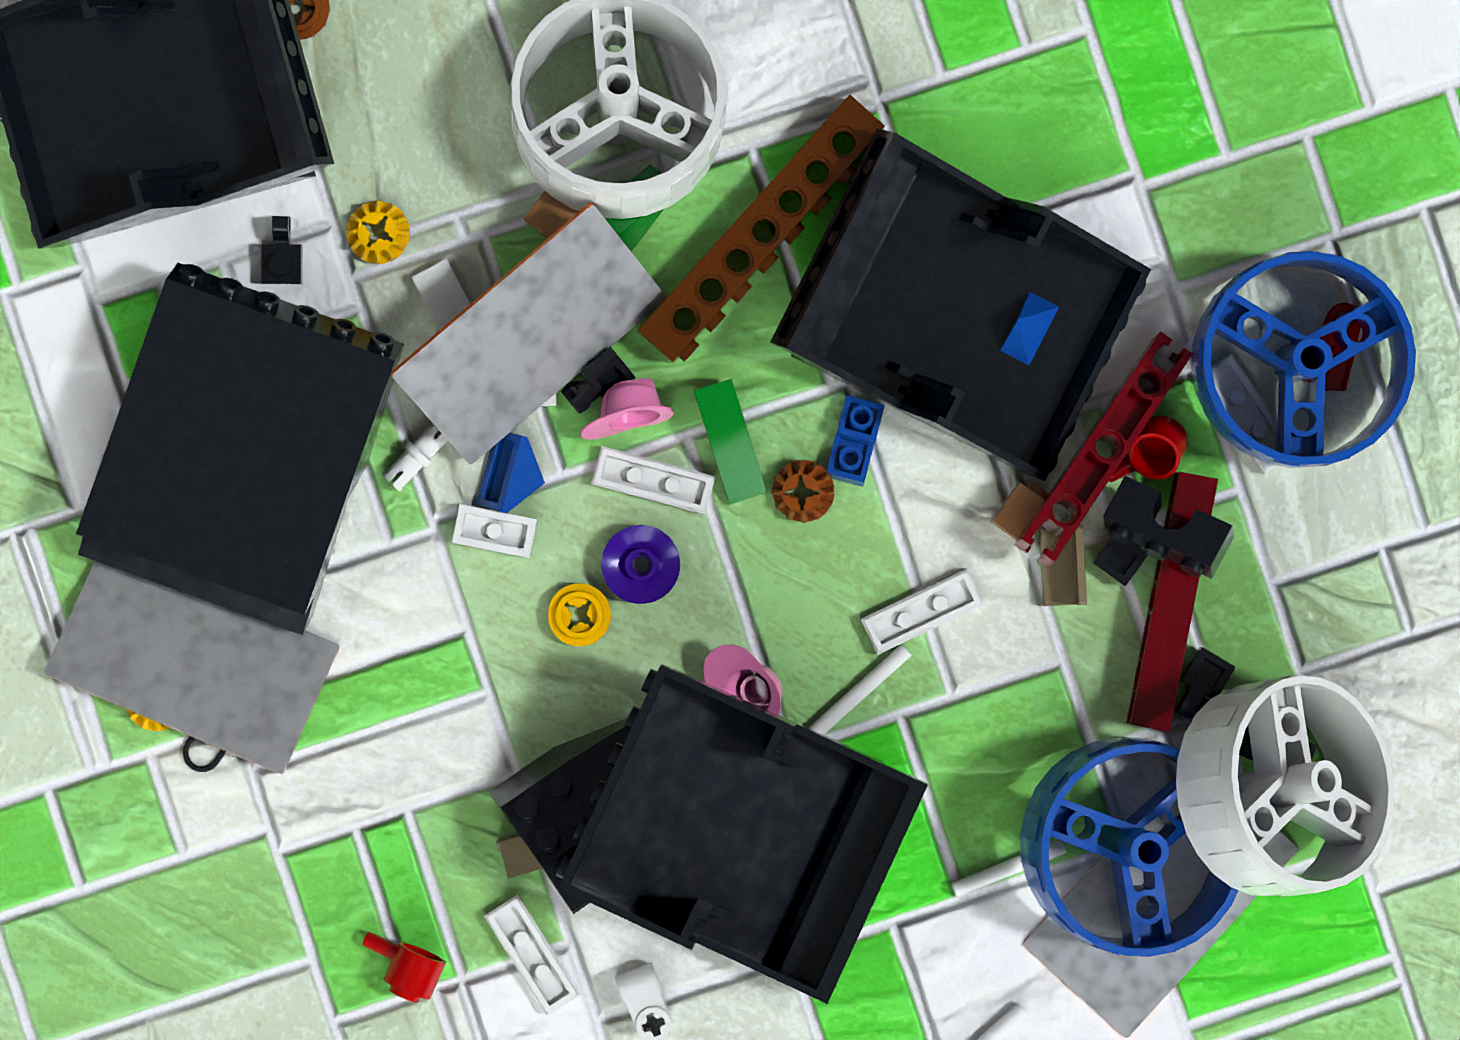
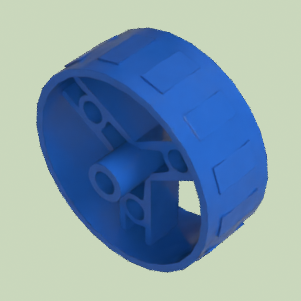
M1287 252L1261 260L1233 276L1213 296L1202 314L1192 346L1191 370L1195 393L1206 417L1216 430L1242 453L1244 452L1267 464L1288 468L1330 465L1349 459L1351 456L1373 445L1398 418L1407 403L1415 376L1416 349L1412 327L1400 301L1386 283L1366 267L1342 256L1321 252ZM1305 266L1325 270L1345 279L1363 293L1368 301L1304 335L1238 295L1237 292L1250 279L1264 271L1277 267ZM1247 318L1255 320L1260 327L1259 336L1255 340L1247 338L1243 332V324ZM1351 321L1357 322L1362 328L1363 334L1359 342L1352 341L1347 335V326ZM1272 332L1291 341L1289 344L1280 347L1275 354L1265 347V342L1270 338ZM1215 333L1273 368L1279 377L1277 451L1258 443L1240 429L1225 410L1215 388L1211 366L1212 342ZM1332 333L1336 343L1340 346V351L1332 355L1330 346L1324 340L1319 339L1320 337ZM1388 337L1391 352L1390 381L1383 403L1372 421L1354 439L1334 451L1323 454L1325 373L1332 367ZM1301 356H1302V358H1303V360H1304V364H1305V365L1302 364ZM1311 379L1309 401L1295 402L1293 382ZM1298 409L1305 411L1309 416V424L1304 431L1298 430L1293 424V414Z
M1122 737L1092 742L1070 752L1052 766L1035 787L1029 800L1020 833L1021 862L1027 884L1040 907L1060 928L1090 946L1124 956L1151 957L1175 952L1198 941L1213 929L1232 906L1239 890L1230 887L1209 871L1200 893L1187 910L1170 923L1161 868L1166 864L1169 857V847L1186 833L1181 815L1179 814L1174 817L1172 813L1173 803L1178 799L1176 777L1125 821L1064 799V797L1075 783L1096 765L1116 756L1135 752H1155L1164 755L1177 764L1180 749L1147 738ZM1082 816L1085 822L1084 829L1080 834L1074 835L1072 830L1075 819ZM1157 817L1165 823L1158 833L1144 829L1147 824ZM1050 837L1110 859L1123 938L1101 937L1092 934L1084 929L1067 911L1056 891L1050 871ZM1129 867L1143 871L1144 883L1142 885H1133ZM1147 896L1148 906L1143 913L1138 914L1136 910L1137 902L1141 897Z

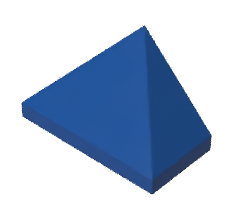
M1029 292L1000 351L1030 365L1059 307Z
M508 433L491 448L476 505L507 514L545 484L528 437Z

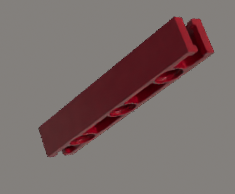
M1160 331L1151 339L1014 544L1024 553H1028L1035 540L1032 536L1040 526L1053 533L1055 539L1049 549L1045 548L1037 561L1047 568L1056 561L1193 355L1192 352L1184 347L1177 354L1172 352L1168 359L1174 364L1167 373L1160 367L1155 366L1152 360L1156 352L1163 345L1168 347L1172 342V339ZM1139 378H1146L1152 383L1154 387L1153 394H1146L1140 389L1138 385ZM1097 441H1104L1110 446L1112 452L1110 458H1104L1099 455L1096 450ZM1055 504H1060L1068 510V522H1061L1055 518L1053 514V506Z
M1180 471L1174 472L1164 528H1182L1191 520L1196 509L1212 515L1218 479ZM1165 558L1164 561L1157 560L1126 723L1166 732H1170L1200 578L1185 573L1179 568L1178 563L1168 558Z

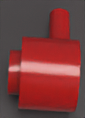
M1167 416L1151 417L1130 448L1129 457L1122 460L1109 482L1112 483L1134 471L1150 479H1164L1171 476L1177 470L1188 446V436L1184 427L1178 421Z
M368 932L362 945L391 959L383 978L385 982L391 985L389 991L403 999L416 1003L419 1002L420 998L431 999L446 961L418 946L405 942H399L397 945L372 932Z

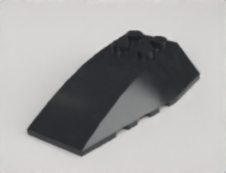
M627 718L553 747L489 791L495 803L518 832L573 914L584 908L589 902L559 889L562 878L556 876V873L565 854L573 856L579 841L573 839V836L582 817L590 819L596 804L590 802V799L599 780L607 782L613 767L607 765V762L616 743L624 745L630 730L624 728Z

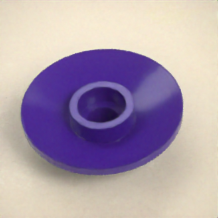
M634 525L622 529L609 540L603 551L601 569L607 586L616 596L630 603L647 604L661 599L674 587L680 572V557L674 542L663 531L652 526ZM637 557H645L648 560L649 567L646 571L638 572L634 569L633 562Z

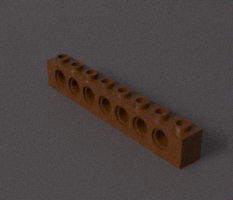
M849 94L638 329V333L672 363L678 358L685 362L700 345L695 341L698 335L705 328L711 333L726 317L721 311L731 299L738 303L752 288V285L748 282L757 270L764 274L779 258L774 252L784 240L790 245L805 229V226L800 222L810 211L817 215L832 199L827 192L833 185L838 182L843 186L854 175L857 167L853 163L863 152H866L876 130H884L885 125ZM840 134L848 135L854 142L853 151L848 154L837 153L832 146L833 138ZM814 163L823 165L828 172L827 180L820 184L810 182L805 173L809 165ZM785 193L798 195L802 203L800 210L795 213L784 212L779 205L780 197ZM768 222L774 227L775 237L773 240L762 243L754 238L752 229L757 223ZM741 251L747 255L749 265L744 271L734 272L728 268L726 258L731 252ZM714 280L721 285L723 294L717 301L709 302L701 297L699 289L704 282ZM680 310H690L696 317V324L689 331H681L673 323L674 315Z

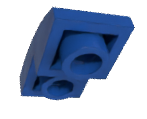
M846 395L826 469L832 479L863 487L885 405Z

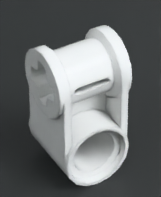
M652 962L615 976L618 990L626 1009L630 1012L639 1036L644 1040L665 1039L670 1032L672 1020L663 997V989ZM649 1013H653L656 1018L663 1017L665 1020L660 1024V1032L654 1033L652 1028H644L643 1024L647 1022Z

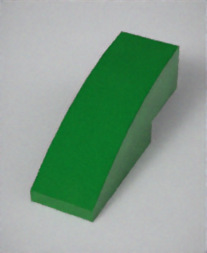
M732 379L694 390L693 392L729 505L767 493Z

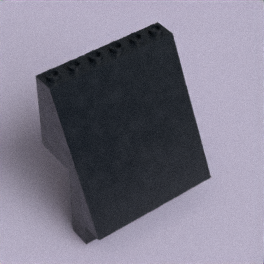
M22 0L0 9V120L5 128L10 146V157L15 164L20 182V193L27 207L31 221V232L36 239L38 249L67 246L316 176L315 170L334 164L289 0Z
M877 129L770 343L791 353V357L1026 475L1045 482L1049 473L1057 465L1058 455L1066 439L1075 429L1076 419L1084 403L1092 395L1093 385L1102 367L1110 359L1111 349L1119 333L1128 323L1129 313L1137 297L1145 289L1146 279L1151 269L1048 208L1005 197L899 134ZM1029 292L1059 308L1030 365H1027L1000 350Z
M177 263L164 282L76 532V534L83 536L78 555L303 635L316 608L348 499L368 465L394 380L391 376V371L398 366L404 344L395 341L388 334L381 332L372 333L356 327L349 320L334 319L322 315L310 306H297L286 302L274 293L267 291L259 292L247 288L235 279L211 275L204 272L199 266Z
M661 664L658 671L650 669L641 691L647 693L641 708L633 706L624 728L630 730L624 745L616 743L607 762V765L613 767L607 782L599 780L590 799V802L596 804L590 819L582 817L573 836V839L579 841L573 856L565 854L556 873V876L562 878L558 888L690 950L693 949L696 943L828 1004L928 783L887 765L878 758L669 666Z

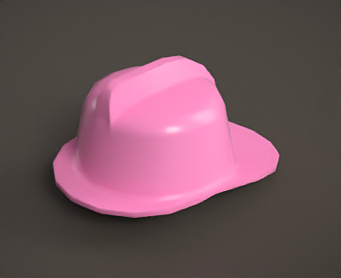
M643 378L622 381L614 384L607 390L602 398L600 418L586 425L581 430L580 436L583 439L589 440L609 437L633 428L665 422L673 416L674 412L671 408L661 405L652 379Z
M734 644L721 645L709 653L705 658L703 667L704 679L707 684L779 715L782 706V684L772 669L761 665L749 651Z

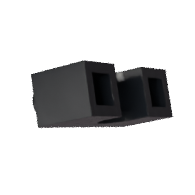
M1124 476L1103 515L1104 526L1108 530V535L1121 543L1128 544L1131 541L1144 547L1143 551L1157 560L1164 561L1165 558H1168L1178 563L1179 568L1191 576L1200 577L1202 574L1212 579L1234 539L1233 525L1196 509L1191 520L1182 528H1164L1155 520L1162 507L1161 492Z

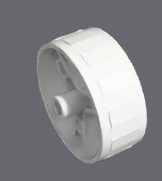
M570 0L546 15L530 32L517 56L510 84L511 125L518 152L533 179L550 196L577 211H581L585 206L592 203L604 218L626 219L647 216L670 207L689 194L703 179L720 148L726 119L727 100L726 81L718 53L706 32L686 12L666 0ZM633 31H639L664 40L679 49L697 67L708 86L714 105L713 120L639 86ZM592 32L596 89L529 130L522 107L526 90L537 69L554 51L569 41ZM611 45H617L621 47L622 50L619 52H610L605 48ZM638 109L655 117V122L650 124L639 120ZM597 111L598 124L588 128L584 120ZM668 126H676L681 129V132L669 134L663 129ZM566 132H572L577 135L573 140H563L559 136ZM632 139L680 161L678 165L665 173L647 180L628 183L595 181L574 174L566 169V167L607 141L613 144H625Z
M1290 675L1239 685L1210 699L1194 716L1184 734L1177 761L1176 789L1178 807L1186 834L1197 855L1215 876L1230 887L1249 895H1281V897L1313 894L1347 885L1363 875L1377 859L1387 839L1393 817L1395 789L1392 764L1385 741L1373 718L1359 700L1340 685L1324 678ZM1248 725L1255 771L1238 775L1239 750ZM1306 726L1314 735L1325 760L1311 762ZM1290 820L1325 840L1315 861L1299 877L1283 869L1263 849Z

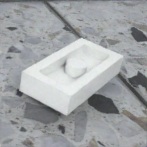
M459 504L452 543L530 558L538 519Z

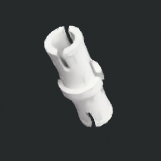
M433 423L414 443L409 441L405 445L407 450L382 473L390 482L399 471H403L400 477L392 484L398 491H401L423 466L427 468L432 463L430 458L448 441L442 433L437 438H434V435L439 430Z

